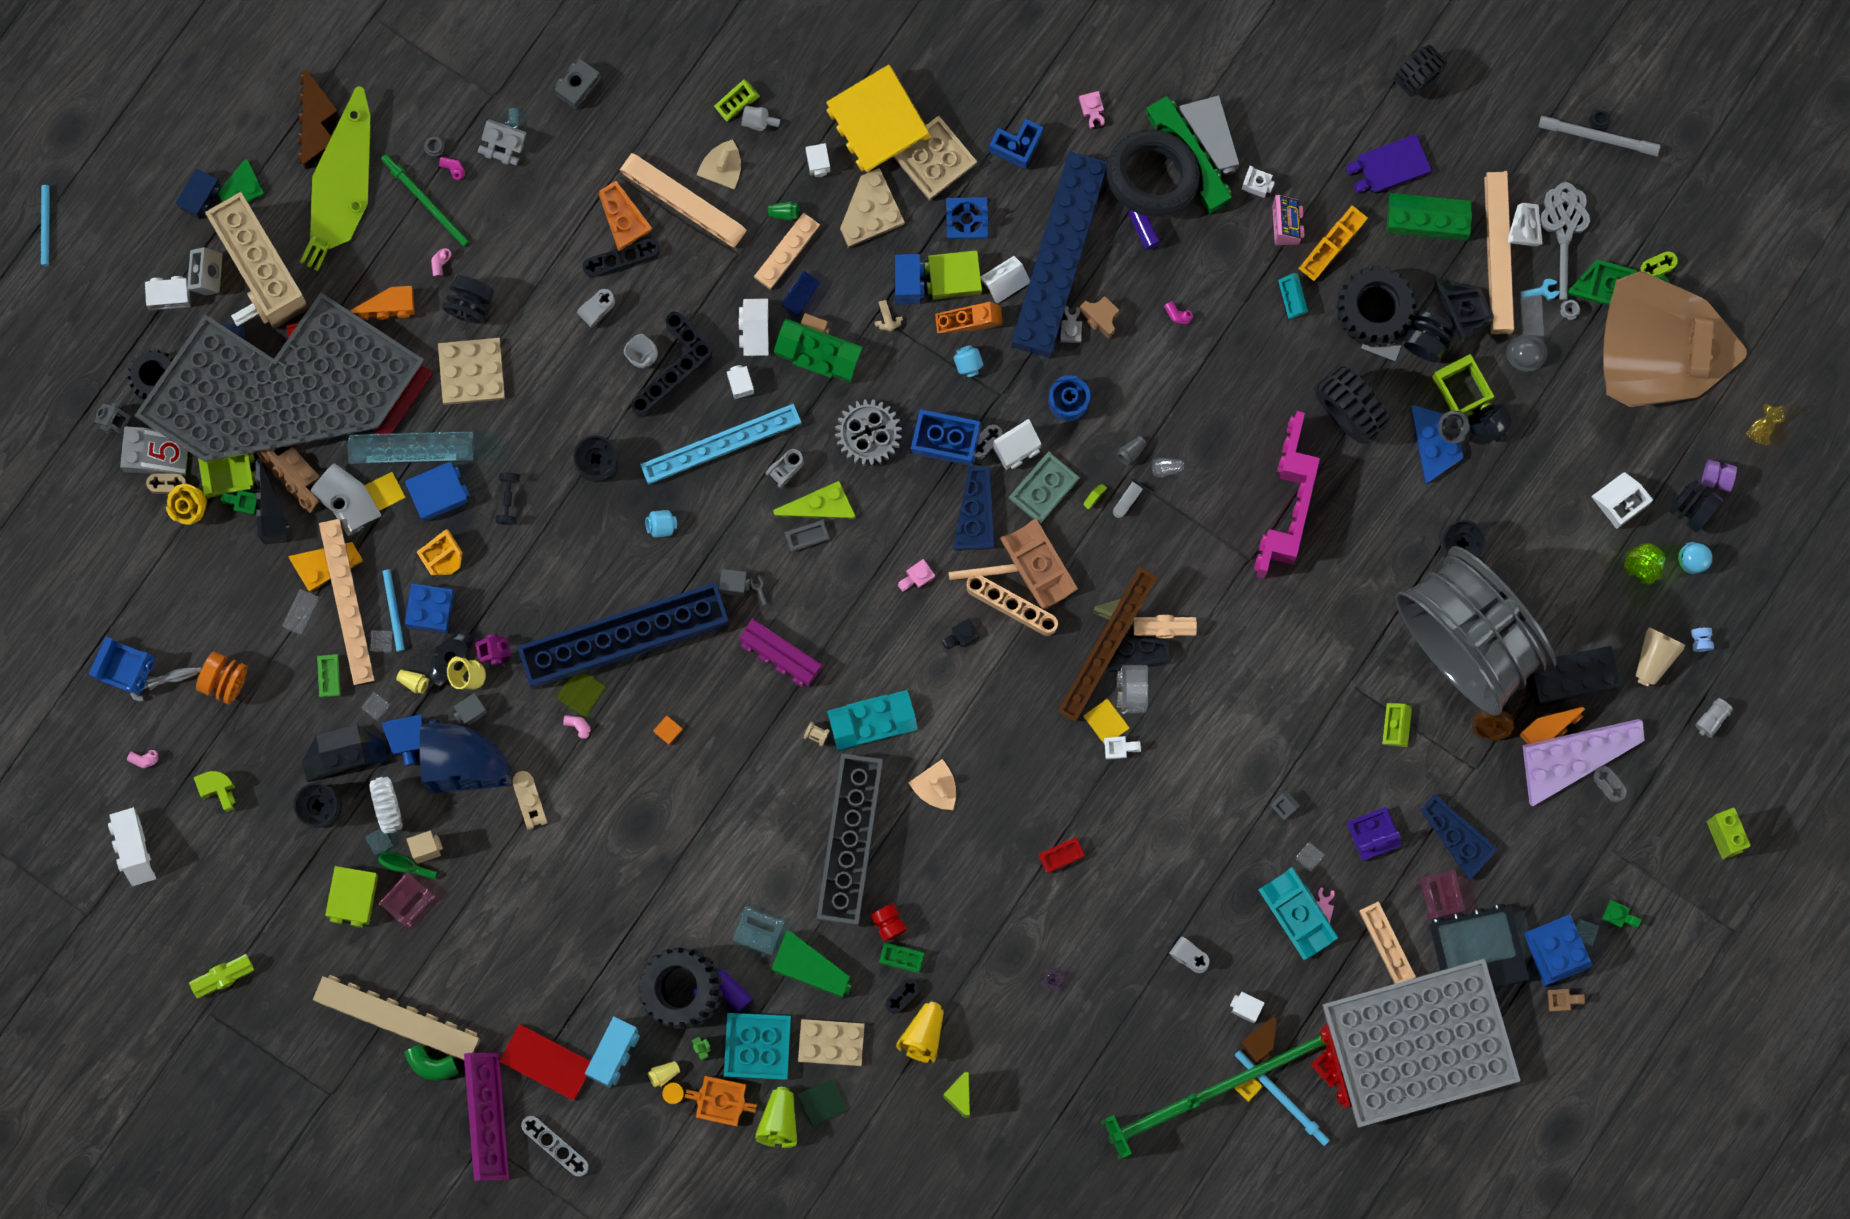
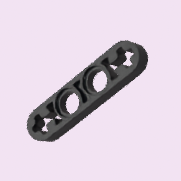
M646 239L630 244L620 251L615 249L590 257L584 261L583 271L586 276L595 278L653 259L660 252L659 244L654 239ZM651 244L652 247L656 246V248L653 249V253H650L649 251H644L643 257H640V251L638 247H641V250L643 251L647 249V245ZM634 250L637 256L633 260H628L625 257L626 252ZM613 256L617 258V264L615 266H608L606 259ZM602 259V263L605 269L602 270L601 266H598L595 268V272L587 270L589 268L590 263H593L594 266L600 265L599 260Z

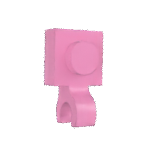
M923 559L906 570L908 577L901 580L898 586L902 592L914 584L919 589L935 578V574Z

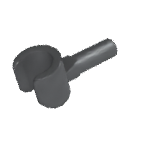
M758 575L760 583L754 584L751 578V587L757 590L762 605H766L768 603L762 589L763 580Z

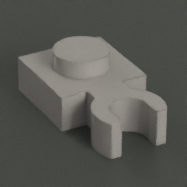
M1065 307L1064 315L1067 321H1061L1060 342L1081 343L1082 321H1076L1080 315V308L1077 307L1076 313L1071 315L1068 312L1069 307Z

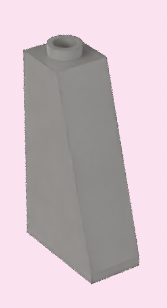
M1219 96L1181 105L1179 107L1180 117H1184L1187 120L1189 131L1199 139V146L1202 151L1205 150L1208 153L1212 166L1216 167L1220 174L1230 175L1235 173L1239 162Z

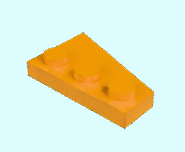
M352 542L346 543L345 546L351 569L363 562V559ZM324 548L288 556L309 592L331 580Z

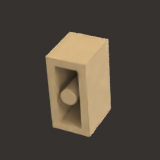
M431 830L407 838L412 857L417 864L441 856L439 851L443 849L441 841L437 834L433 835Z

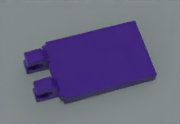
M1416 134L1360 154L1358 157L1359 161L1352 162L1346 167L1349 176L1363 171L1366 179L1355 183L1354 189L1356 194L1369 189L1375 194L1431 173V168Z

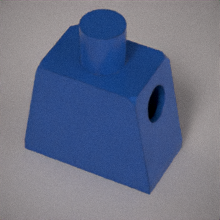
M421 715L382 722L392 753L395 757L403 756L404 766L417 764L415 753L420 752V727L423 724V717Z

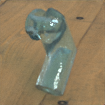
M509 108V120L504 125L517 129L519 126L518 108Z

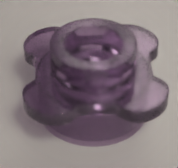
M1049 968L1045 971L1046 977L1041 982L1043 988H1050L1054 992H1059L1061 990L1060 985L1065 980V975L1062 972L1058 973Z

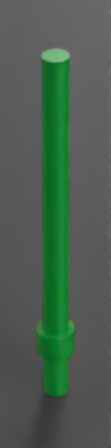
M385 154L381 160L391 170L390 173L395 178H399L452 236L465 247L469 243L467 238L404 173L405 170L402 166L396 164Z

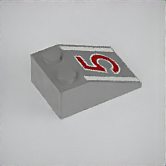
M124 427L120 464L124 472L180 474L186 476L187 450L154 429Z

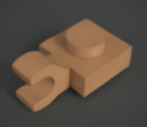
M1569 989L1547 991L1549 1012L1570 1011V1004L1585 1003L1584 994L1570 995Z

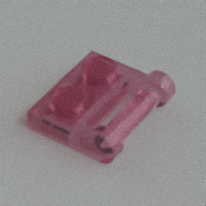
M1455 870L1418 879L1419 885H1422L1428 910V920L1465 911ZM1432 882L1436 883L1442 910L1436 911L1430 887Z
M407 872L379 904L408 929L412 925V920L430 901L433 902L436 897ZM421 892L424 896L403 917L400 914L401 911Z

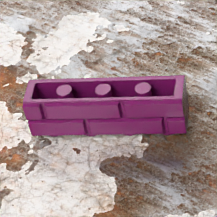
M755 619L751 620L739 638V642L742 643L740 646L749 653L753 650L759 654L757 657L765 664L771 662L776 666L775 670L783 676L786 674L793 677L792 681L800 687H803V685L809 687L822 668V664Z

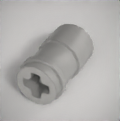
M1720 698L1714 701L1707 713H1704L1695 724L1700 731L1699 734L1712 738L1721 727L1722 722L1727 716H1730L1733 708Z

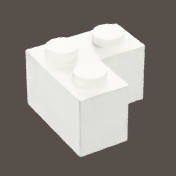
M743 299V307H739V330H743V335H739V346L744 348V356L768 355L769 353L768 299Z

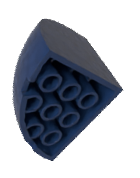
M439 720L428 721V724H421V780L430 794L513 786L512 773L507 759L499 747L487 736L472 728L456 724H443Z

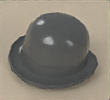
M1529 334L1514 338L1508 344L1506 350L1507 360L1511 366L1524 372L1540 368L1545 363L1548 355L1547 346L1543 340Z

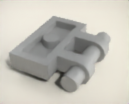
M488 119L481 140L489 142L488 147L480 145L478 153L485 155L489 159L501 160L503 164L517 166L519 158L512 156L513 151L518 153L522 151L527 132ZM496 145L506 148L505 153L495 150Z

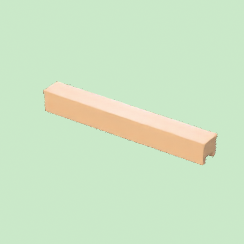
M1507 171L1487 172L1486 177H1484L1489 304L1494 316L1490 328L1491 334L1511 335L1514 331L1511 249L1510 243H1508L1510 225Z

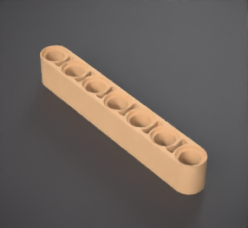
M633 153L630 154L620 168V172L627 178L734 248L747 231L741 224Z

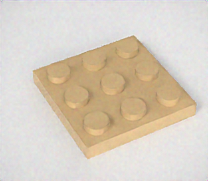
M940 116L926 125L932 136L926 141L922 139L893 156L929 201L977 164L975 158Z
M500 338L438 343L443 405L505 399Z

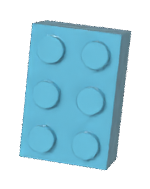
M613 1016L585 1075L609 1088L612 1084L616 1085L621 1075L618 1072L621 1065L625 1066L630 1058L628 1053L630 1047H635L640 1036L637 1028Z

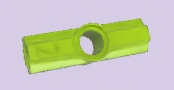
M245 954L227 964L222 963L209 970V973L192 980L189 984L196 998L199 999L217 989L221 990L235 983V980L255 970L248 955Z

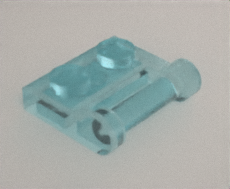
M746 905L732 940L772 956L785 920L752 910V907ZM748 917L775 927L774 932L772 933L746 923Z

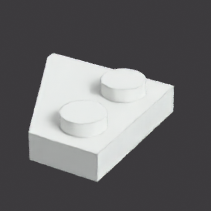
M1522 203L1517 206L1508 243L1530 246L1543 244L1539 205Z

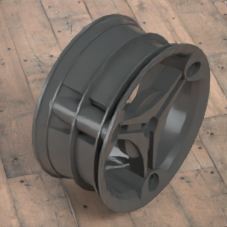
M1454 546L1448 551V556L1443 561V569L1437 573L1428 572L1424 576V582L1407 589L1405 592H1398L1394 597L1395 604L1401 618L1417 643L1444 676L1480 709L1488 714L1498 716L1502 712V707L1507 703V700L1515 690H1523L1526 687V678L1533 672L1542 674L1545 670H1552L1556 667V657L1545 634L1510 588L1476 556L1461 547Z

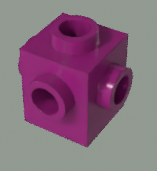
M492 634L475 643L479 663L491 662V665H500L504 663L503 660L511 657L507 637H499L498 634Z

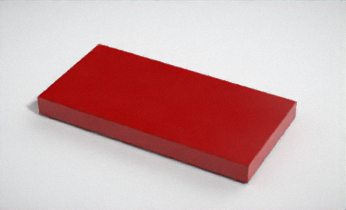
M519 1024L499 1062L574 1101L587 1078L585 1072L591 1061Z

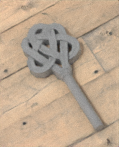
M1568 182L1560 183L1555 189H1551L1546 193L1544 199L1545 210L1540 217L1542 228L1548 232H1556L1557 240L1560 244L1559 300L1561 301L1568 300V248L1573 237L1572 234L1583 232L1590 223L1589 214L1585 209L1586 195ZM1564 203H1565L1566 205H1568L1566 211H1565V209H1564V207H1563V204H1564ZM1573 211H1576V213H1575V215H1574V217H1573V219H1572V221H1571V220H1570V217H1571ZM1580 217H1581V218H1582V224L1577 225V223H1578V221H1579V219H1580ZM1563 226L1567 229L1566 233H1564Z

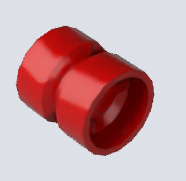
M894 903L876 911L870 916L875 926L880 927L879 934L884 942L908 930L903 919H898L899 912Z

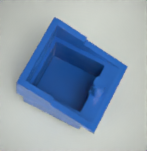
M1571 914L1524 933L1544 987L1593 966Z

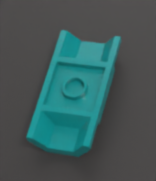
M907 690L827 711L837 751L918 730Z
M1293 867L1259 889V892L1303 960L1308 959L1339 938L1328 922V918Z

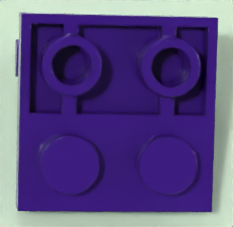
M1386 807L1347 822L1362 862L1402 846L1399 840L1401 838L1400 834L1395 830Z

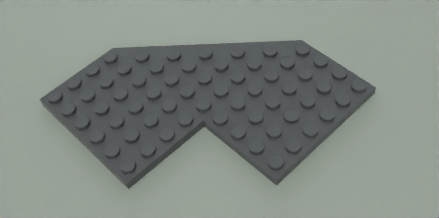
M321 292L275 359L212 318L204 315L143 402L135 417L203 462L378 429L423 364L424 359Z

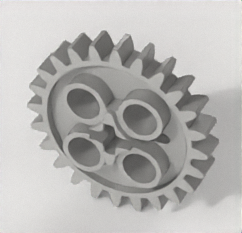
M864 399L863 405L856 401V408L849 405V413L842 411V415L845 418H838V422L842 425L835 426V430L840 431V433L835 434V438L841 439L837 442V446H844L841 449V453L848 452L847 459L854 457L855 464L862 460V466L866 464V461H869L870 465L873 466L874 460L881 464L882 457L888 461V453L895 454L893 447L899 448V444L895 440L902 439V436L896 434L902 431L901 427H896L900 420H893L896 413L889 414L890 406L883 409V402L876 406L875 400H872L871 405H868L866 399ZM871 416H878L880 421L877 424H872L869 422V418ZM852 423H858L861 426L858 431H852L849 427ZM881 426H886L885 429H878ZM869 429L872 432V436L865 434V430ZM883 434L888 439L886 442L880 443L876 440V437ZM860 436L855 440L851 439L852 437ZM859 442H866L868 447L865 450H860L857 448V444Z

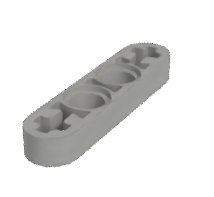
M528 1116L522 1121L521 1127L524 1133L576 1177H582L587 1174L589 1170L587 1161L538 1118ZM528 1121H536L535 1127L539 1130L541 1127L545 1128V1130L539 1133L537 1139L534 1138V1135L537 1134L532 1129L526 1130L528 1128L526 1125ZM544 1134H551L553 1136L551 1145L545 1146L542 1144L541 1138ZM562 1147L569 1150V1156L564 1160L557 1156V1151ZM573 1154L577 1156L573 1160L579 1164L581 1162L584 1163L583 1172L578 1171L576 1173L574 1171L576 1167L572 1163L569 1166L566 1165L572 1159Z

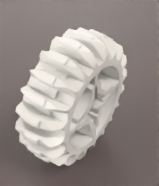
M388 777L376 778V780L370 782V791L378 823L385 834L397 832V830L402 829L403 823L392 782Z

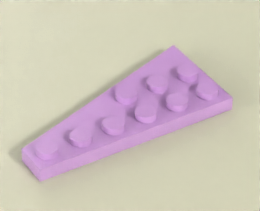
M1637 719L1523 745L1529 804L1531 806L1538 804L1645 741L1643 721Z

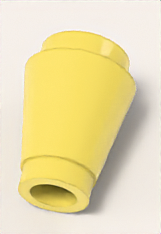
M401 669L397 675V681L416 694H423L429 685V679L423 674Z
M673 1061L651 1068L647 1075L654 1087H662L680 1073V1069L677 1063Z

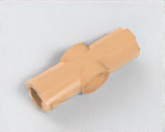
M1173 615L1135 617L1133 623L1134 636H1156V638L1165 639L1173 638L1174 636H1196L1197 631L1196 617H1174Z

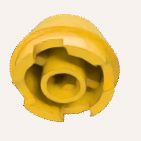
M180 484L175 486L168 494L166 511L174 521L186 525L194 524L202 518L207 506V499L201 489L189 484Z

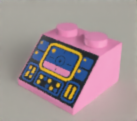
M1276 195L1272 206L1275 245H1298L1301 238H1304V226H1300V218H1303V207L1299 206L1298 199Z

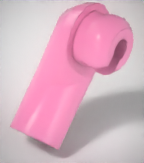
M564 716L563 725L575 727L579 732L578 736L585 739L589 737L590 726L584 718Z
M149 750V753L143 756L131 751L127 757V761L141 768L152 766L159 759L158 753L155 750Z

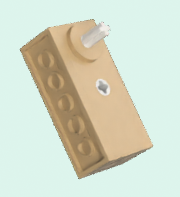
M241 192L205 212L251 290L247 295L252 304L231 315L237 326L259 314L264 324L270 322L273 329H276L309 310L299 288Z

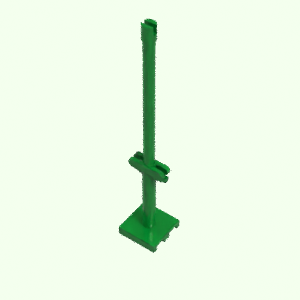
M1320 1035L1306 1043L1206 1090L1192 1094L1122 1128L1119 1127L1114 1115L1102 1120L1101 1124H1105L1110 1135L1108 1139L1111 1144L1114 1143L1119 1154L1117 1156L1118 1160L1132 1154L1126 1142L1127 1139L1313 1050L1324 1047L1326 1043H1323Z

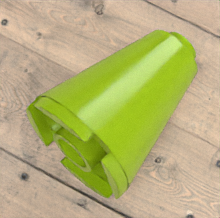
M777 1087L776 1090L772 1091L755 1134L757 1142L771 1147H775V1144H782L781 1148L796 1146L797 1131L794 1097L789 1088Z

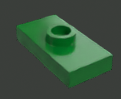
M884 942L879 963L920 974L925 953Z

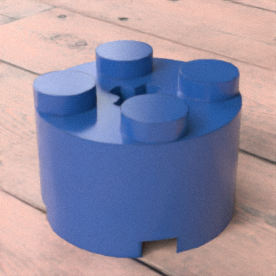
M1076 376L1060 377L1052 385L1049 392L1048 404L1051 412L1056 418L1064 421H1074L1085 415L1090 402L1088 385ZM1067 395H1070L1072 398L1071 402L1066 399Z

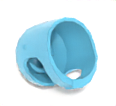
M1688 542L1679 552V564L1688 573H1701L1711 565L1712 553L1704 544Z

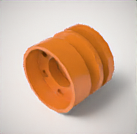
M213 651L201 669L196 690L211 696L217 689L216 699L218 701L223 699L225 704L230 705L244 685L248 666L243 663L238 665L236 660L231 661L227 666L228 657Z

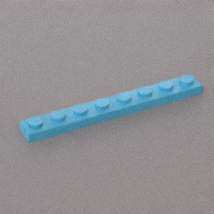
M791 404L640 465L649 485L801 424L794 404Z

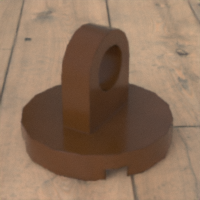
M1482 711L1473 718L1472 729L1482 739L1487 737L1492 741L1502 740L1512 734L1514 719L1505 711H1502L1498 716Z

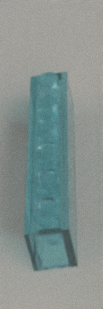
M473 432L349 435L347 444L349 464L473 460L475 451Z

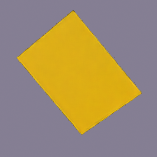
M393 472L365 485L379 511L406 498Z
M1108 699L1083 716L1104 744V738L1118 737L1129 729Z

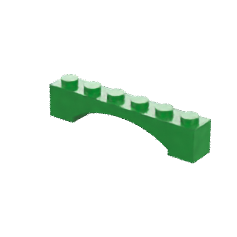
M1168 96L1147 107L1145 114L1155 130L1161 129L1176 136L1195 155L1202 183V192H1200L1199 199L1210 215L1230 203L1232 192L1227 184L1224 185L1220 180L1221 174L1216 167L1213 168L1210 164L1211 159L1205 150L1202 151L1199 147V139L1189 131L1187 120L1184 117L1181 118L1177 111L1179 109L1174 100L1170 101Z

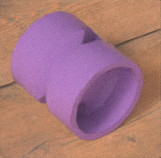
M1708 459L1704 468L1701 485L1711 488L1717 485L1719 490L1731 492L1737 466L1726 463L1721 466L1720 462Z

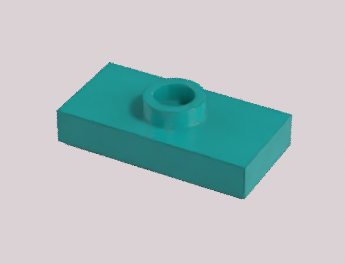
M1298 273L1290 274L1278 280L1288 319H1294L1307 313L1308 309Z

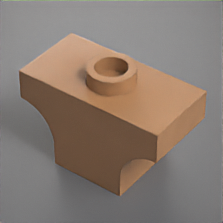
M1105 296L1097 303L1085 301L1080 306V312L1088 319L1087 322L1093 329L1096 330L1098 328L1108 339L1114 334L1115 328L1112 321L1118 316L1119 309Z

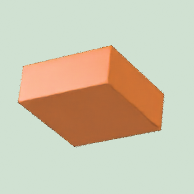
M666 716L653 732L670 745L683 729Z

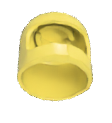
M456 656L451 659L447 667L449 682L456 689L475 690L483 685L486 678L484 666L475 660L468 661L466 658ZM462 661L465 663L459 671L454 670V665L457 662ZM468 671L469 677L468 681L466 682L464 681L463 675L465 674V672Z

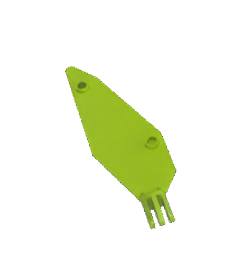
M360 86L355 88L312 176L310 241L300 263L303 264L311 248H314L306 266L311 268L320 251L322 253L314 267L316 271L319 270L328 249L350 241L368 204L370 113L365 91ZM351 112L357 115L356 119L350 117Z

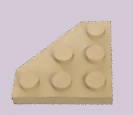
M880 168L860 177L840 228L848 248L905 224Z

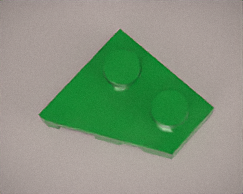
M247 159L242 162L218 192L222 202L240 192L247 203L264 196Z

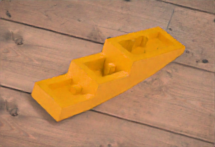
M1352 205L1298 269L1315 281L1363 226L1368 217Z

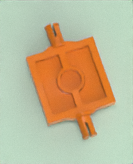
M708 1076L704 1077L703 1086L699 1092L687 1089V1094H685V1098L697 1100L696 1118L736 1127L743 1110L755 1113L756 1109L752 1108H757V1104L745 1102V1084Z

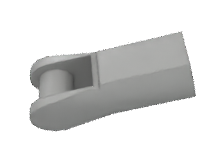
M1132 482L1114 507L1113 515L1117 518L1123 517L1143 489Z

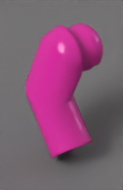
M1173 301L1164 305L1171 320L1175 323L1185 325L1193 319L1191 311H1178Z

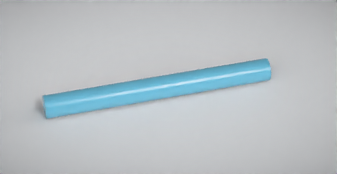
M49 185L41 186V266H49Z
M383 570L396 651L400 652L404 651L405 648L391 570Z

